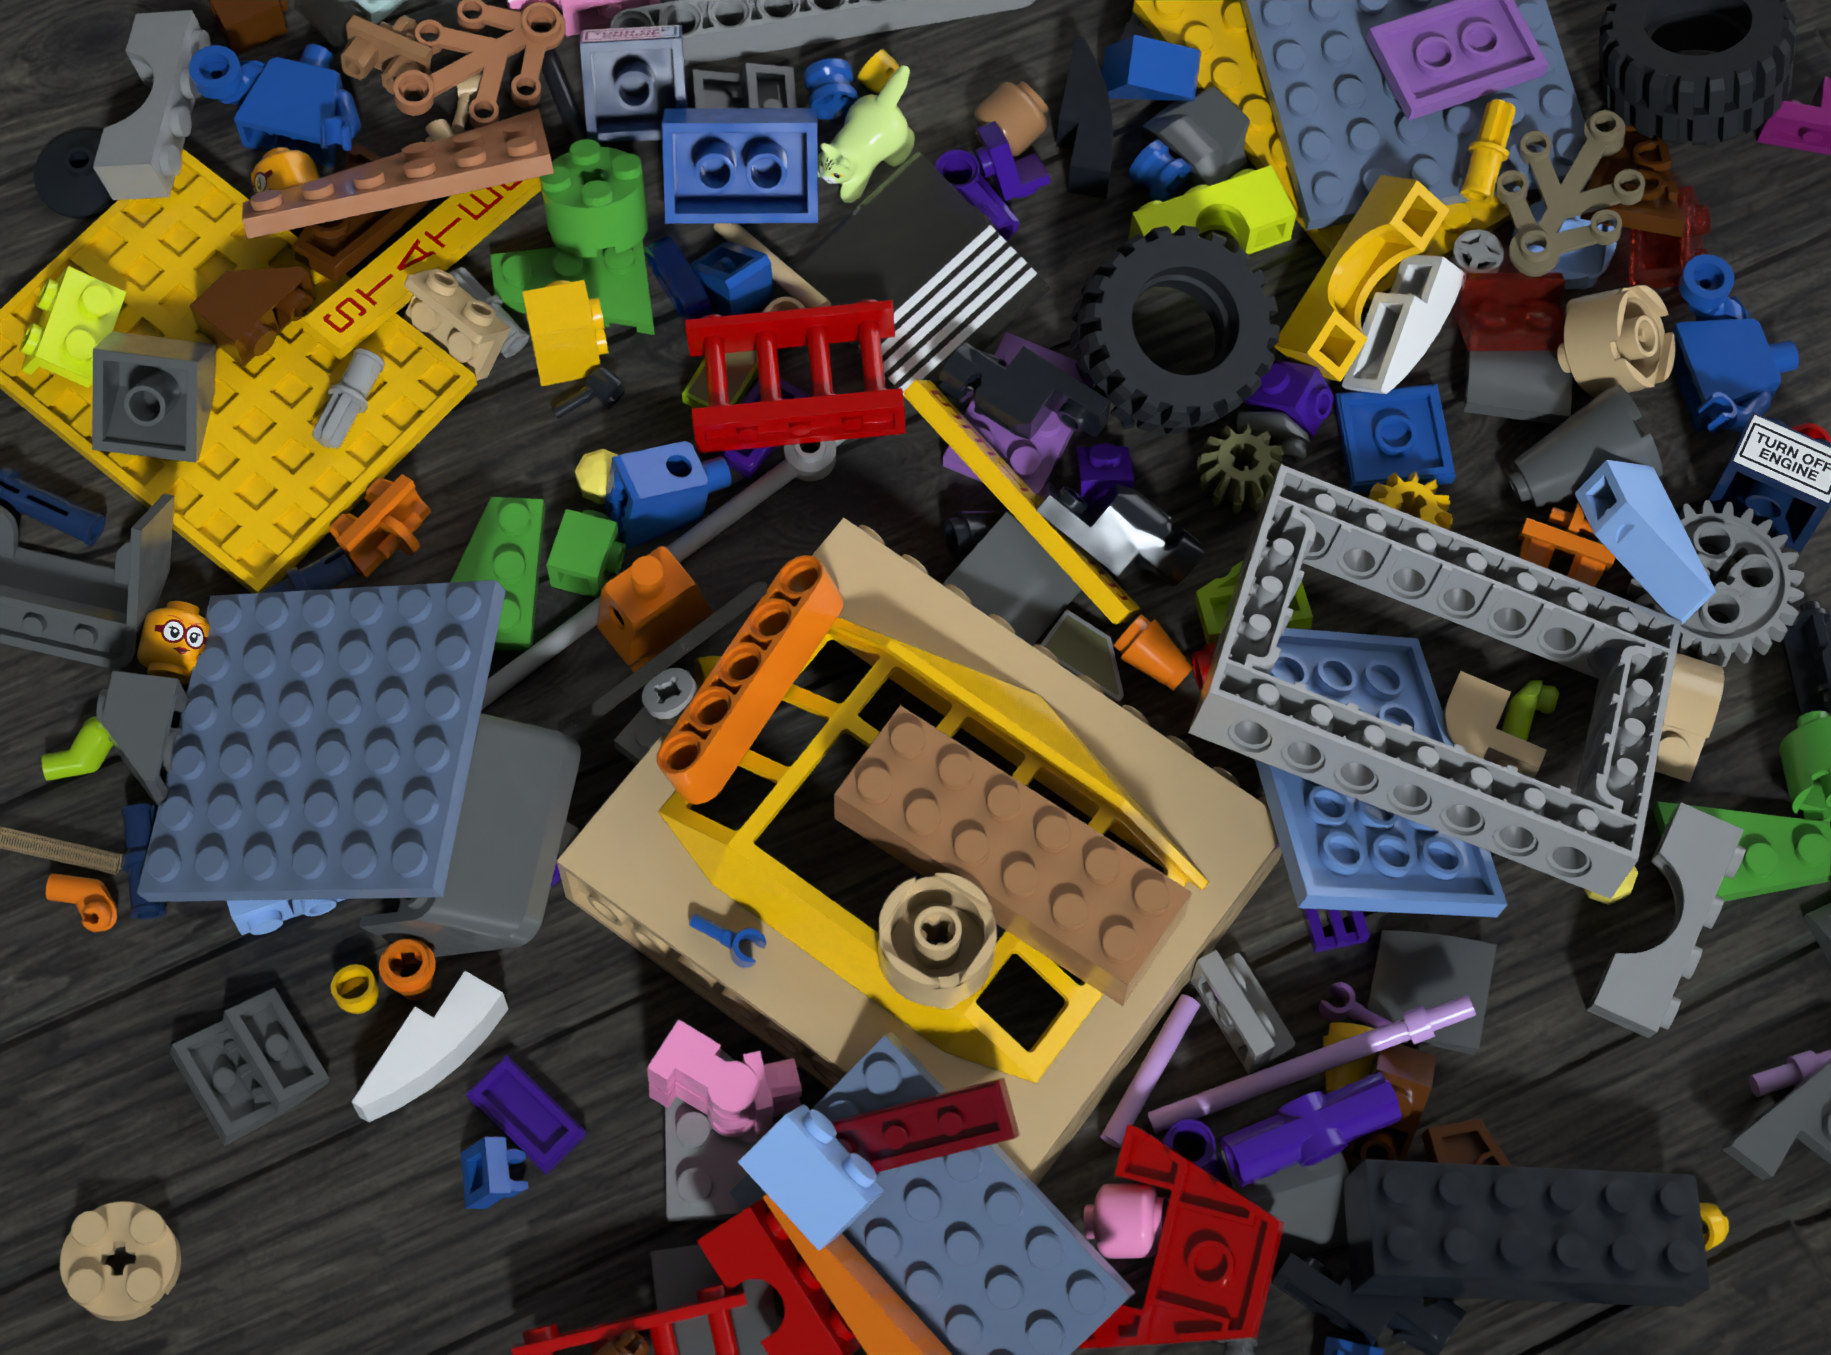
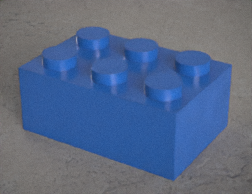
M817 108L665 109L662 121L665 224L818 223Z

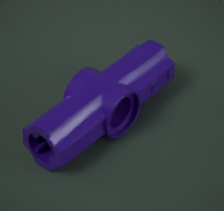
M1378 1072L1323 1095L1322 1091H1316L1301 1096L1275 1112V1116L1224 1136L1221 1144L1225 1153V1159L1234 1178L1243 1187L1250 1183L1253 1184L1262 1178L1270 1177L1298 1163L1301 1167H1307L1324 1161L1348 1146V1142L1400 1121L1402 1114L1392 1085L1384 1078L1381 1072Z

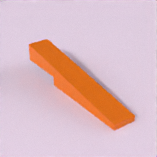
M767 1194L762 1197L867 1355H952L843 1234L821 1250H818Z

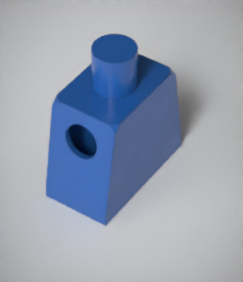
M687 441L613 457L604 509L611 521L617 522L620 543H624L627 550L698 522L703 518L708 493L731 486L730 470L722 456L700 462L693 445Z

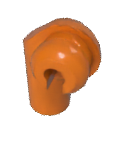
M55 873L49 875L46 884L47 900L75 904L83 918L81 921L83 926L89 931L101 932L112 928L118 915L117 905L102 881Z

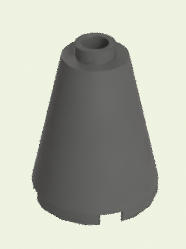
M1621 385L1605 389L1512 462L1514 473L1508 475V481L1520 503L1529 501L1533 508H1540L1576 500L1575 492L1606 460L1654 467L1658 477L1663 475L1661 459L1651 433L1644 434L1637 419L1642 418V415L1628 392Z

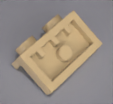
M435 268L408 275L404 287L414 295L403 319L473 372L477 381L487 378L511 327L496 316V312L491 306L476 300L458 286V281L451 274Z

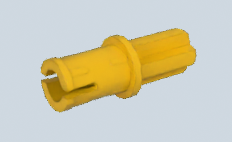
M1493 99L1485 107L1477 139L1471 142L1468 148L1472 155L1464 184L1460 191V194H1463V197L1480 203H1489L1493 200V193L1503 161H1507L1509 157V152L1505 148L1516 112L1515 106L1512 103L1501 99Z

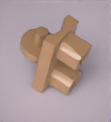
M353 15L346 24L348 43L341 54L342 69L345 74L358 80L365 79L373 67L383 71L381 75L383 87L394 95L393 85L401 73L417 70L428 76L432 74L430 64L433 52L432 48L415 41L417 23L416 20L410 17L401 16L392 26L385 22L377 25Z

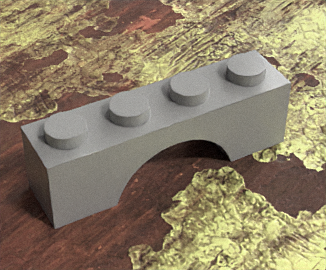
M192 10L135 15L126 53L143 84L152 87V90L146 101L136 112L126 119L103 129L93 168L112 200L170 197L175 176L179 175L181 171V152L185 137L189 136L191 132V114L195 99L200 96V93L193 86L189 74V63L192 56L198 50L211 46L208 33L201 29Z
M1682 802L1674 809L1651 860L1663 873L1673 892L1675 916L1671 930L1665 940L1653 949L1640 953H1615L1608 960L1586 1011L1646 1038L1656 1034L1659 1027L1666 1030L1670 1028L1681 1004V999L1673 996L1681 976L1687 979L1692 977L1703 952L1702 948L1695 946L1703 926L1711 929L1722 909L1724 898L1716 895L1724 876L1733 879L1744 857L1746 849L1738 846L1744 829Z

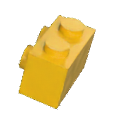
M560 280L552 282L543 288L522 292L541 387L588 378L594 370L601 368L599 355L608 354L604 320L599 298L588 299L585 280L574 282Z

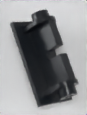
M1808 601L1799 606L1801 613L1798 614L1793 625H1785L1788 631L1782 640L1800 716L1812 711L1831 713V612L1828 609L1822 608L1820 601Z

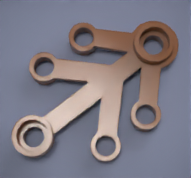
M462 0L457 7V22L463 30L477 32L483 29L485 25L511 32L495 39L446 28L435 20H424L415 28L416 42L432 48L433 54L439 53L442 49H447L468 55L429 76L417 70L405 71L396 78L393 85L394 102L397 108L407 115L418 116L430 110L434 103V97L483 71L477 98L473 99L469 105V122L475 129L498 122L499 107L497 99L508 57L525 49L521 74L517 75L511 83V98L521 108L534 107L541 98L539 77L545 52L556 48L563 41L566 33L565 19L553 5L546 2L532 3L522 12L486 5L482 0ZM469 10H474L480 13V16L476 19H469L463 14ZM536 26H545L549 31L539 33L532 29ZM425 33H434L438 36V39L428 42L423 40L421 36ZM522 86H529L535 92L531 95H522L517 90ZM409 94H418L423 99L412 102L405 98ZM480 109H487L492 112V115L489 118H480L475 113Z

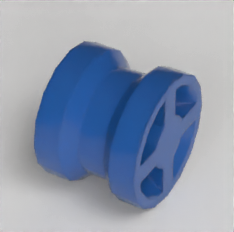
M835 58L820 60L810 65L803 73L805 88L812 93L809 97V108H817V118L833 120L847 116L850 107L858 100L857 91L850 86L853 81V72L851 65L847 61Z
M1156 140L1141 151L1134 160L1128 172V179L1137 186L1144 185L1148 188L1150 197L1154 201L1160 200L1165 202L1171 199L1183 186L1190 174L1191 166L1182 158L1174 159L1169 154V147L1161 140Z

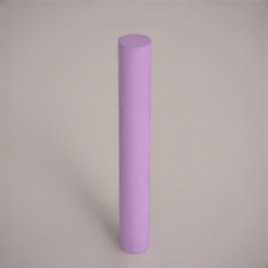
M1184 994L1180 995L1101 1134V1138L1106 1143L1117 1148L1121 1147L1127 1124L1133 1126L1200 1007V1004L1192 997Z

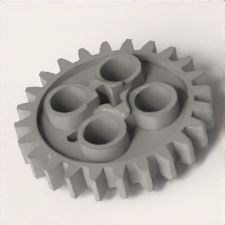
M1705 500L1700 514L1697 515L1688 503L1683 504L1679 519L1712 583L1724 571L1728 562L1736 553L1743 552L1746 556L1731 568L1725 583L1721 581L1714 586L1716 593L1681 625L1677 653L1686 655L1692 649L1697 651V659L1702 661L1707 660L1709 653L1716 654L1721 667H1726L1733 652H1735L1743 664L1748 663L1752 655V647L1762 655L1767 654L1772 645L1771 639L1781 642L1788 631L1785 625L1792 626L1799 614L1794 607H1799L1804 597V592L1796 589V587L1800 586L1804 578V572L1790 570L1794 567L1799 557L1798 552L1782 553L1781 550L1788 536L1783 534L1771 538L1768 532L1773 521L1770 519L1758 526L1751 523L1753 519V509L1751 508L1746 510L1741 518L1734 516L1732 502L1726 503L1722 513H1715L1710 500ZM1700 544H1712L1722 554H1709L1700 547ZM1742 576H1754L1763 583L1764 587H1752L1743 580ZM1635 578L1630 581L1627 594L1640 596L1635 601L1636 604L1669 616ZM1708 612H1722L1728 616L1731 623H1718L1710 617Z

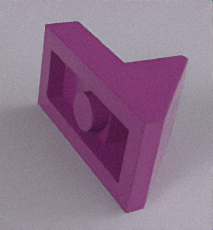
M1827 76L1823 77L1811 105H1805L1797 100H1784L1781 108L1769 120L1763 119V124L1758 127L1757 142L1831 155V79Z

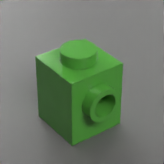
M566 509L546 564L551 587L596 599L601 596L602 588L608 582L610 573H619L625 556L626 545L620 543L617 522L611 521L608 516L598 511L583 510L580 513Z

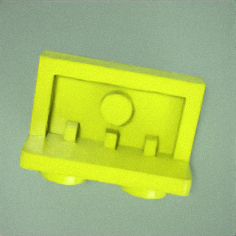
M70 266L55 281L48 278L36 302V307L43 309L38 325L30 324L20 346V352L27 354L21 371L32 375L41 367L89 388L93 384V348L113 331L127 292Z

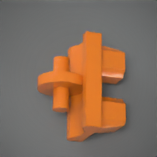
M403 474L394 482L379 477L366 490L364 499L369 507L358 518L351 513L342 514L330 526V532L356 572L366 578L397 549H400L409 556H413L420 549V544L413 533L423 524V520L431 511L417 494L414 482Z
M1577 501L1573 513L1553 507L1548 521L1567 528L1566 531L1527 518L1522 525L1517 539L1522 541L1519 558L1547 569L1553 553L1573 559L1567 577L1593 587L1596 586L1603 572L1608 571L1612 567L1616 557L1605 545L1577 536L1578 532L1597 538L1587 518H1584L1585 514L1579 501Z

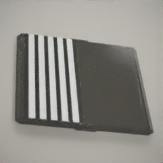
M919 151L791 267L792 270L831 302V306L855 304L858 301L867 299L876 301L893 300L895 337L881 338L884 376L896 389L902 388L903 392L916 379L930 380L941 390L939 388L942 383L939 380L940 374L947 361L962 344L966 342L976 349L983 351L1051 289L1038 273L997 232L995 225L990 221L989 217L982 213L975 205L972 206ZM860 341L847 342L850 346H854L861 354Z

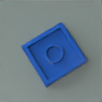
M1438 384L1393 388L1388 394L1359 391L1336 393L1334 406L1351 492H1370L1376 483L1386 485L1388 476L1392 475L1393 472L1404 482H1407L1409 475L1416 471L1419 477L1418 483L1422 485L1435 479L1437 485L1453 484L1456 475Z

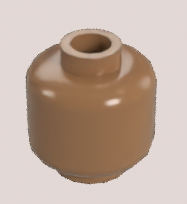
M1021 81L1018 85L1011 82H1003L975 108L974 117L979 127L995 121L1008 140L1012 155L1019 156L1047 129V120L1044 114L1048 111V107L1041 97L1025 82ZM976 131L974 135L980 142L978 132Z

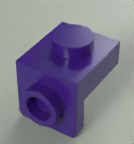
M995 121L976 128L982 147L975 149L976 159L980 164L981 172L985 178L991 176L1005 201L1014 197L1023 198L1032 195L1038 188L1051 182L1049 173L1037 154L1014 161L1009 142Z
M1274 360L1270 371L1260 378L1261 386L1252 396L1245 400V403L1250 411L1284 412L1290 418H1293L1307 432L1308 436L1314 437L1321 423L1328 417L1331 411L1332 403L1334 402L1333 393L1318 367Z
M1102 443L1092 447H1077L1076 467L1080 496L1089 506L1085 510L1086 512L1090 513L1115 484L1134 488L1129 446H1115Z

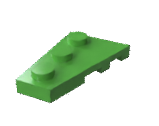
M643 239L632 248L617 254L614 252V246L597 249L598 257L589 258L570 255L557 247L490 254L494 293L502 299V308L504 310L526 313L523 291L543 288L552 282L560 280L570 282L585 280L588 299L599 298L605 327L610 328V324L614 323L636 327L639 333L655 335Z
M491 497L451 579V582L496 580L506 590L493 651L525 652L533 646L545 518L544 499Z
M1657 801L1653 807V813L1661 837L1672 812L1679 804ZM1689 805L1744 829L1738 846L1746 849L1742 862L1733 879L1724 876L1716 894L1724 898V902L1831 881V826L1829 822Z

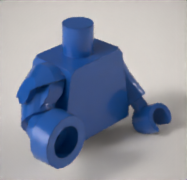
M316 44L306 45L299 62L280 57L270 59L268 63L264 61H239L232 50L219 45L206 46L198 50L190 60L189 74L193 86L198 93L207 98L218 99L223 104L232 103L240 107L234 121L243 147L265 152L285 147L290 150L307 153L316 164L333 167L336 161L338 144L342 145L343 150H352L351 140L361 129V121L354 98L351 93L344 90L340 74L335 70L329 69L333 55L322 46Z
M1708 254L1695 256L1689 260L1679 278V291L1687 301L1688 309L1695 315L1696 321L1676 323L1672 332H1674L1675 359L1672 371L1696 432L1706 429L1711 434H1715L1721 429L1742 432L1752 412L1763 416L1771 407V400L1781 384L1780 373L1796 370L1799 366V355L1797 347L1792 340L1768 344L1760 322L1751 318V315L1736 295L1731 298L1728 297L1734 285V273L1731 266L1724 259Z

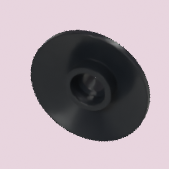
M89 129L67 133L51 142L40 154L34 169L35 188L43 203L55 213L74 219L94 218L101 216L117 201L112 200L93 168L103 131ZM81 163H87V165L82 168H75L77 165Z

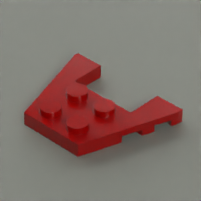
M1127 1124L1115 1175L1171 1190V1197L1143 1309L1122 1304L1078 1348L1095 1349L1257 1338L1285 1222L1143 1129Z

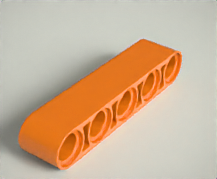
M808 555L796 557L787 562L779 571L661 744L657 752L656 762L660 770L686 802L691 804L706 803L715 798L723 789L839 616L843 608V597L821 561L816 557Z

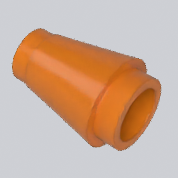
M1142 614L1113 645L1123 654L1120 658L1121 660L1161 684L1168 686L1172 691L1179 686L1194 668L1157 620L1154 619L1150 622Z
M404 938L390 944L381 955L379 961L380 976L387 986L402 994L405 998L414 1001L421 1000L430 993L436 966L435 956L430 947L418 939Z

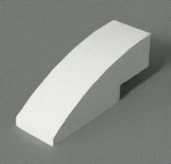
M1413 255L1402 260L1390 293L1375 292L1362 328L1368 339L1348 369L1342 387L1350 391L1388 394L1418 363L1440 332L1456 301L1466 273L1441 256Z
M464 971L435 1017L414 1007L352 1100V1104L359 1117L367 1122H371L393 1112L432 1089L458 1068L485 1041L507 1012L508 1006L503 992Z

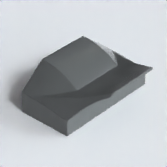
M1214 86L1197 94L1195 101L1172 102L1142 126V136L1150 144L1156 140H1161L1169 147V154L1174 159L1182 158L1191 166L1188 179L1195 186H1211L1229 180L1236 173L1247 169L1244 145L1250 120Z

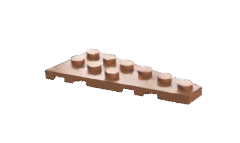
M539 108L432 143H414L404 147L400 153L281 191L268 190L257 193L250 198V201L243 202L242 221L247 239L554 174Z

